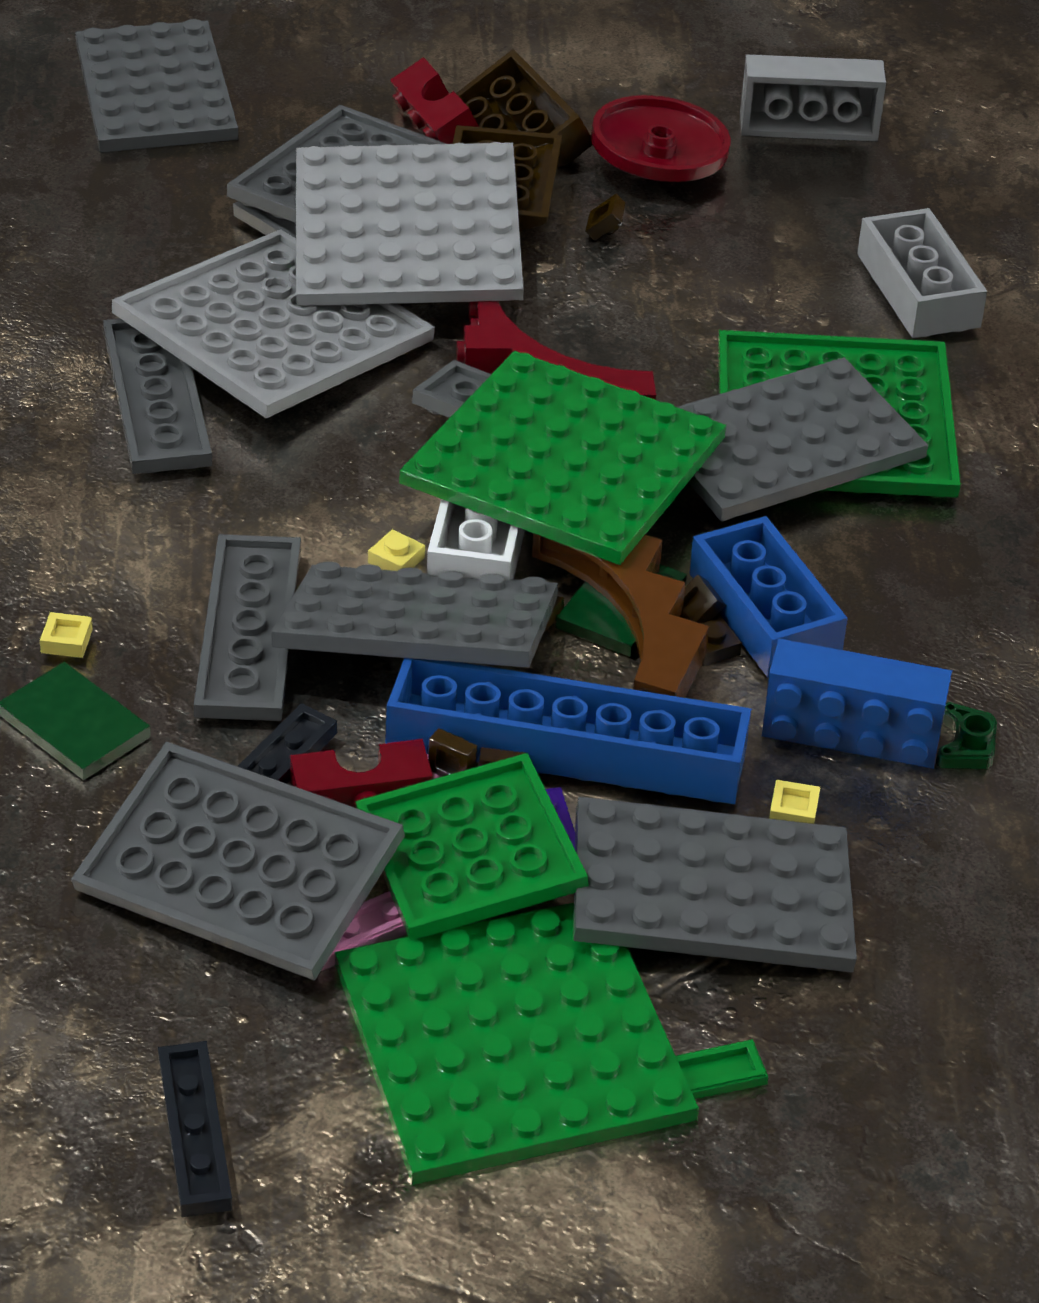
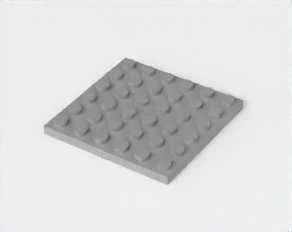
M513 143L349 145L345 147L311 146L296 148L297 306L523 300V276Z
M282 229L112 299L113 314L265 418L271 417L432 341L435 327L397 303L297 306L296 238Z

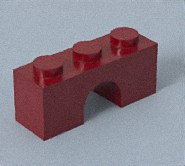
M424 57L390 79L396 90V93L392 95L394 101L403 113L409 110L407 112L408 117L418 130L422 127L424 128L422 129L424 136L446 144H453L457 125L479 127L469 107L454 91L449 94L438 72Z
M423 739L379 744L378 765L365 772H353L341 767L336 759L335 750L290 755L291 786L356 808L355 801L433 779Z

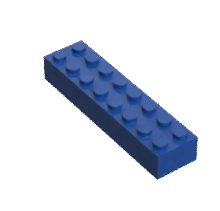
M404 658L386 707L385 743L423 739L425 750L428 754L429 738L440 728L477 745L476 762L478 763L481 747L528 753L538 774H552L576 778L581 781L601 782L619 785L624 788L644 789L662 792L667 795H680L705 799L711 802L735 804L747 749L752 708L463 662Z

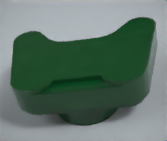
M947 702L943 724L954 732V741L938 749L936 757L937 766L944 769H986L992 766L996 744V718L989 712Z

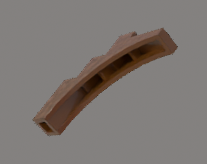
M533 533L532 557L561 567L586 581L605 596L625 618L636 639L640 658L633 690L685 698L706 657L709 626L680 618L686 582L658 574L662 539L644 535L621 565Z

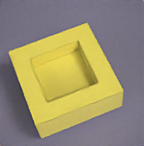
M393 529L368 550V563L379 566L381 570L398 571L402 568H414L425 558L424 544Z
M50 612L40 638L41 653L83 658L93 631L92 617Z
M776 780L769 819L814 824L820 787Z

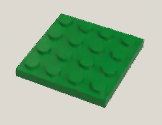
M528 753L355 801L357 809L403 825L405 836L383 870L382 875L410 941L576 893L577 888L589 886L588 875Z

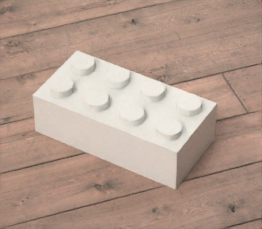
M441 499L427 551V575L438 576L443 571H458L463 574V578L479 579L485 574H499L505 580L510 581V579H514L525 530Z

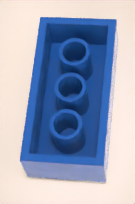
M767 516L693 536L690 576L694 578L698 574L706 579L727 605L719 614L736 634L767 678H769L778 638L843 650L847 616Z
M778 638L769 673L761 736L934 769L952 670Z

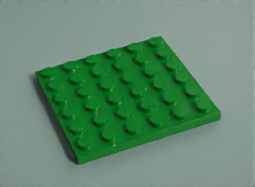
M719 330V394L845 357L928 444L925 458L820 491L959 498L961 483L945 342Z
M514 350L400 469L399 483L621 565L723 441L726 433V424L714 421L705 415H697L677 408L673 404L640 395L636 391L617 387L599 378L577 373L565 366L540 360L528 353H520Z
M574 903L467 924L410 941L409 937L335 952V966L412 1185L675 1126L698 1119L699 1107L628 948L573 941Z

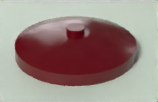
M638 95L613 100L596 112L591 130L592 144L599 155L606 161L630 174L658 181H692L716 173L727 162L731 144L729 131L713 114L689 102L663 96Z

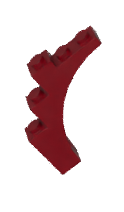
M497 301L468 302L470 325H464V341H457L456 359L458 362L492 374L515 350L520 353H528L535 358L555 365L565 366L577 373L599 378L617 387L636 391L640 395L656 400L653 371L606 367L565 356L540 344L522 332L505 315Z

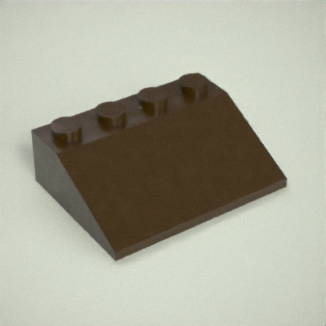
M514 49L456 93L469 107L479 127L562 135L557 168L568 165L593 145L591 135L580 116Z
M457 125L453 144L513 143L519 232L546 224L548 222L562 135Z

